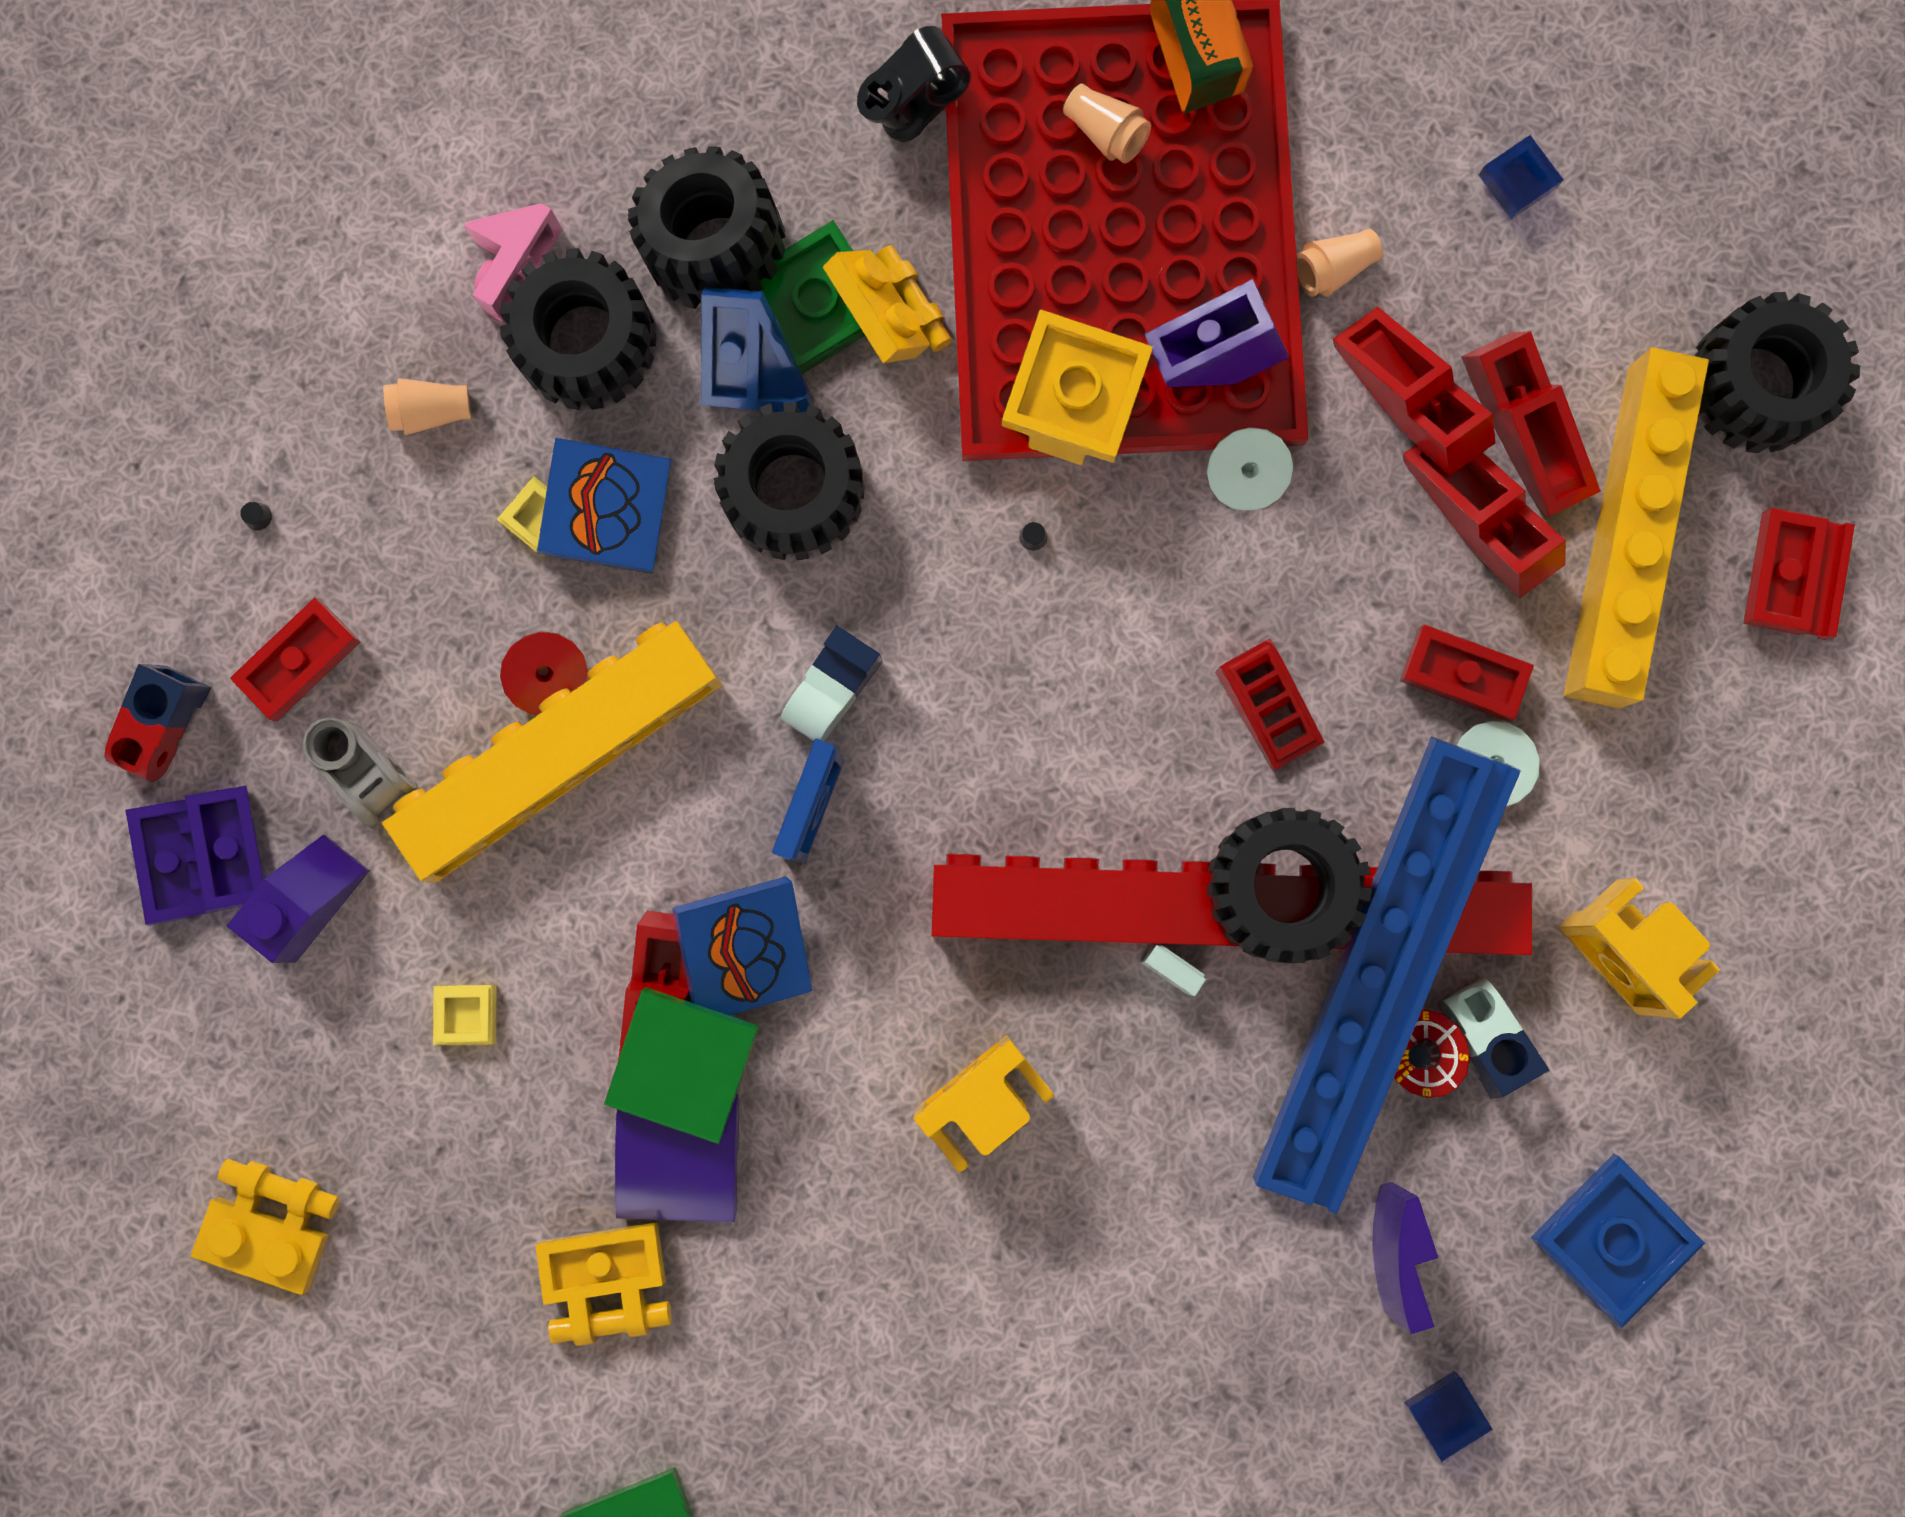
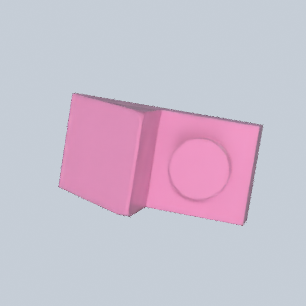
M542 203L473 220L464 225L477 245L496 255L494 260L486 261L480 268L475 279V291L472 296L486 314L504 324L506 322L500 315L502 302L512 303L513 301L506 291L511 281L515 280L521 284L526 278L521 269L530 262L536 269L540 267L544 260L542 255L549 252L562 231V227L552 209Z

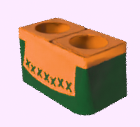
M1232 0L1150 1V11L1155 31L1181 110L1184 111V114L1244 92L1252 72L1253 63Z

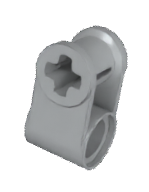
M332 717L323 718L311 724L305 732L302 743L303 751L308 761L336 790V794L352 814L368 827L373 828L380 821L378 815L403 792L409 794L417 789L415 782L390 755L384 752L358 724ZM343 731L348 738V750L341 759L334 761L328 754V742L333 734Z

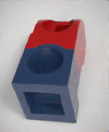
M138 664L105 746L104 756L106 761L149 782H155L166 773L177 752L178 740L182 739L195 708L202 707L212 687L166 665Z

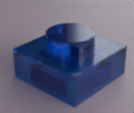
M1531 135L1486 164L1478 174L1511 220L1556 190L1564 180Z
M1455 1371L1403 1402L1441 1462L1493 1430L1464 1381Z

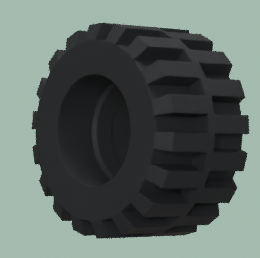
M708 146L705 153H699L697 147L685 149V156L674 159L673 155L661 160L664 167L659 171L651 168L643 177L647 185L645 187H636L633 193L632 200L636 207L628 210V221L632 227L629 232L657 286H661L665 295L673 301L680 298L685 307L696 309L701 302V294L704 287L761 291L763 287L760 281L763 278L772 280L778 271L774 260L783 259L785 246L782 239L786 236L784 225L766 180L762 178L756 165L752 161L746 163L743 155L733 150L724 156L721 147ZM717 218L729 219L721 230L710 237L700 240H686L690 233L705 221Z
M579 248L566 249V258L558 259L554 251L542 255L545 261L544 265L536 269L530 262L521 269L526 277L521 284L512 280L506 290L513 299L512 303L502 302L500 315L506 322V325L499 326L501 339L508 347L506 352L535 390H539L547 400L555 404L561 399L567 408L580 410L581 401H586L590 408L594 410L604 408L602 397L611 395L615 403L626 398L621 388L629 382L636 389L644 380L639 372L640 367L650 369L654 360L649 346H656V333L651 325L654 323V320L633 278L629 279L625 269L616 261L609 265L603 254L592 250L588 259L583 257ZM589 306L609 313L607 330L603 338L593 348L579 354H562L550 349V337L553 327L568 311L578 307Z
M1773 292L1765 299L1760 295L1747 301L1711 329L1696 346L1699 352L1694 355L1709 359L1698 414L1699 416L1706 413L1711 420L1704 428L1712 436L1720 430L1727 434L1723 441L1725 445L1735 448L1746 441V452L1760 453L1768 447L1770 452H1776L1792 444L1795 445L1835 420L1844 411L1842 406L1850 402L1856 392V389L1849 384L1860 378V365L1851 363V358L1859 353L1856 340L1846 341L1843 333L1850 328L1843 319L1835 323L1829 317L1833 310L1823 302L1814 308L1810 306L1811 296L1798 293L1788 301L1786 292ZM1752 349L1770 351L1785 362L1793 378V394L1791 399L1772 395L1757 382L1751 368Z
M784 402V411L774 412L771 404L759 407L762 417L752 421L750 416L746 414L737 421L741 431L737 435L728 431L722 440L726 450L724 454L717 453L714 464L718 472V477L714 478V485L721 501L719 503L740 538L744 537L750 547L761 553L765 549L770 552L772 558L785 560L786 554H794L797 560L809 559L808 552L819 549L822 555L832 549L830 542L836 537L841 541L850 533L848 525L852 520L857 522L862 511L860 501L864 499L865 486L855 444L849 434L845 436L842 425L834 417L831 416L828 420L824 419L821 409L809 405L806 412L799 411L797 402ZM788 455H801L817 462L823 469L825 479L818 495L807 505L793 510H779L766 505L760 500L757 492L759 478L764 469L774 460Z
M1295 807L1281 808L1276 811L1265 812L1235 827V830L1229 836L1222 840L1217 847L1220 850L1216 858L1211 859L1208 872H1212L1211 883L1206 884L1207 898H1212L1214 909L1210 911L1214 921L1221 923L1225 930L1223 935L1231 943H1237L1243 948V952L1252 957H1259L1269 962L1293 964L1305 963V961L1320 960L1331 955L1330 951L1335 947H1343L1352 939L1349 935L1353 927H1361L1366 917V914L1361 912L1363 902H1370L1372 888H1364V876L1371 874L1368 861L1360 863L1356 854L1362 848L1355 838L1347 839L1341 833L1345 827L1336 820L1326 821L1320 818L1322 813L1310 809L1296 811ZM1279 850H1291L1302 855L1313 866L1319 880V896L1314 909L1305 919L1294 923H1283L1269 917L1260 907L1254 891L1255 873L1260 862L1269 854Z

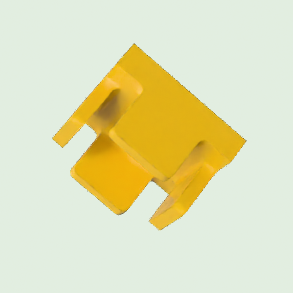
M1040 310L1008 400L1001 426L1028 435L1029 448L1078 465H1083L1086 455L1114 463L1153 347Z
M1637 878L1616 880L1584 910L1574 911L1558 926L1562 933L1638 1015L1681 1019L1698 1003L1693 995L1720 971V968L1712 960H1698L1709 950L1710 943L1672 902L1661 903L1647 917L1634 905H1626L1644 889V886Z
M1008 1035L994 1044L915 1110L913 1120L928 1138L931 1137L959 1173L969 1167V1159L943 1127L948 1122H956L980 1154L986 1156L1030 1120L1026 1104L1004 1078L1009 1072L1017 1068L1045 1103L1055 1096L1050 1087Z

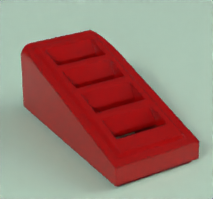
M1270 638L1224 663L1215 671L1272 771L1279 769L1324 743L1298 688ZM1263 664L1268 674L1244 686L1240 676ZM1275 684L1280 694L1255 707L1251 697ZM1287 704L1292 714L1266 729L1261 718ZM1299 725L1304 735L1277 749L1272 739Z

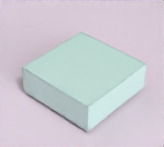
M1161 944L1151 945L1140 961L1189 996L1195 997L1207 980L1204 978L1205 974Z

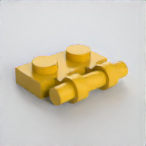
M893 245L882 248L876 255L871 250L837 252L823 266V269L883 364L915 359L929 346L933 352H939L953 341L942 324L945 321V316L936 303L928 302L916 283L919 277L909 260L903 261Z
M226 1159L219 1170L217 1179L219 1182L237 1187V1198L235 1202L222 1197L210 1200L190 1257L299 1295L309 1292L329 1234L307 1226L312 1214L332 1219L338 1209L340 1197L321 1191L320 1183L305 1178H300L298 1182L272 1174L270 1166L259 1162L250 1161L246 1165ZM262 1196L286 1204L288 1211L286 1218L283 1219L259 1211L258 1207Z
M658 1222L541 1240L535 1244L543 1305L565 1301L568 1303L569 1317L549 1320L548 1331L552 1344L574 1341L575 1346L596 1343V1339L599 1336L627 1332L629 1338L649 1335L650 1328L672 1324L670 1302L663 1301L647 1304L643 1291L646 1288L663 1286L666 1282ZM621 1293L623 1308L594 1313L590 1297Z

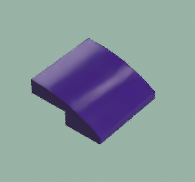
M246 785L187 795L184 800L125 810L145 925L152 926L241 907L264 880Z
M736 1094L719 1144L617 1109L615 1134L616 1218L735 1222L738 1203L737 1154L740 1145L739 1094Z
M1393 1182L1380 1185L1375 1205L1372 1245L1377 1287L1384 1312L1411 1335L1435 1327L1415 1265L1437 1259L1438 1255L1419 1197Z

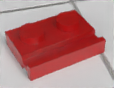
M1772 507L1762 512L1743 624L1796 635L1807 634L1817 636L1821 640L1837 637L1855 524L1829 522L1827 518Z

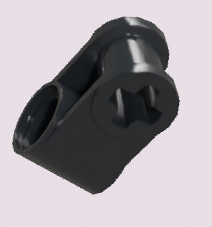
M925 26L910 34L902 46L877 71L864 80L857 94V107L860 114L870 122L882 123L885 132L895 141H911L919 136L924 128L950 103L962 96L971 81V72L943 31L936 26ZM879 88L888 93V99L878 92ZM899 114L907 119L909 123H902L899 120Z

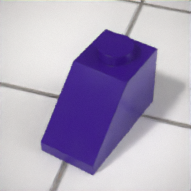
M1253 279L1145 334L1149 346L1153 347L1152 353L1168 387L1237 384L1290 358Z
M322 835L267 876L226 926L271 963H296L370 870L329 837Z

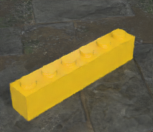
M1650 347L1628 367L1564 697L1618 709L1641 702L1644 699L1709 359Z
M674 621L669 626L665 622H660L648 628L636 639L637 648L620 659L616 655H612L600 661L588 671L587 675L590 680L572 692L565 688L552 694L539 705L542 713L524 725L518 721L504 727L490 739L493 746L475 759L472 755H467L456 760L443 770L442 776L444 780L427 792L423 788L414 790L398 800L393 805L396 813L383 821L382 825L419 880L430 883L439 882L723 686L684 628L677 621Z

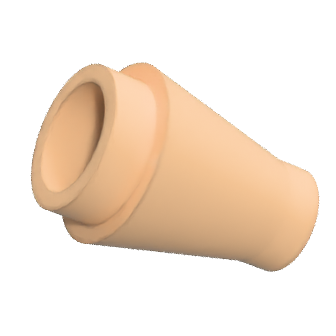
M1084 84L1076 86L1064 104V115L1072 119L1110 161L1119 159L1123 163L1130 162L1143 148L1151 131V123L1143 118L1144 113L1142 109L1096 92Z
M1365 229L1355 234L1306 243L1302 252L1296 254L1298 284L1310 297L1319 294L1324 297L1332 295L1368 266L1382 259L1383 248L1378 235L1372 229Z
M398 378L397 384H388L383 387L389 431L403 430L405 436L455 421L472 419L468 385L455 386Z

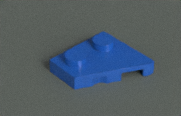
M704 287L701 294V405L760 410L759 407L771 404L774 412L784 411V402H797L799 411L806 412L808 406L813 405V397L764 293L760 291Z

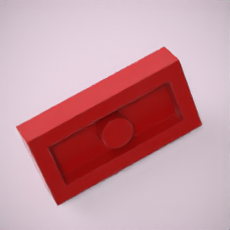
M314 597L239 668L230 679L269 720L278 722L361 641L321 600Z
M1423 624L1418 628L1400 682L1510 722L1516 719L1534 665Z

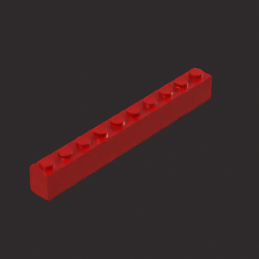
M946 854V865H934L932 937L1239 946L1237 943H1231L1223 935L1225 932L1220 922H1215L1210 910H1213L1214 906L1212 898H1207L1206 884L1211 883L1212 872H1208L1210 862L1182 861L1181 872H1159L1157 860L1126 859L1123 860L1122 870H1099V859L1064 858V869L1040 868V857L1005 856V867L981 866L982 855ZM1260 863L1255 873L1254 891L1260 907L1269 917L1283 923H1294L1305 919L1314 909L1319 896V880L1312 865H1299V876L1276 875V864ZM1369 867L1371 875L1364 876V888H1370L1378 867ZM1479 871L1446 953L1532 955V883H1513L1512 871ZM1347 943L1343 947H1335L1334 949L1345 950Z

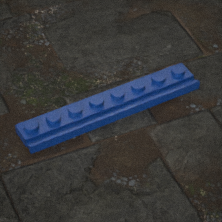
M1431 736L1370 886L1372 888L1370 902H1364L1361 908V912L1366 914V917L1361 927L1353 928L1351 933L1352 939L1346 945L1253 1175L1256 1186L1310 1205L1315 1203L1327 1207L1330 1212L1338 1213L1521 772L1520 769Z

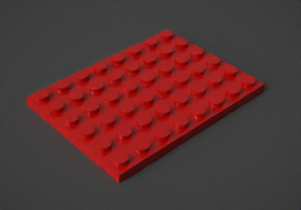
M1232 0L1253 63L1251 75L1243 93L1184 114V111L1181 110L1152 21L1150 4L941 13L943 33L971 72V81L967 90L961 97L946 107L962 461L1054 457L1029 448L1028 435L1001 426L1008 400L1040 310L1149 345L1145 337L1146 333L1252 279L1271 315L1290 358L1237 384L1168 387L1151 352L1117 454L1214 450L1219 441L1233 431L1249 427L1269 430L1279 436L1286 446H1303L1309 440L1280 0ZM1084 84L1096 92L1143 110V118L1151 123V131L1143 148L1130 162L1123 163L1119 159L1108 160L1078 125L1064 115V104L1076 86Z

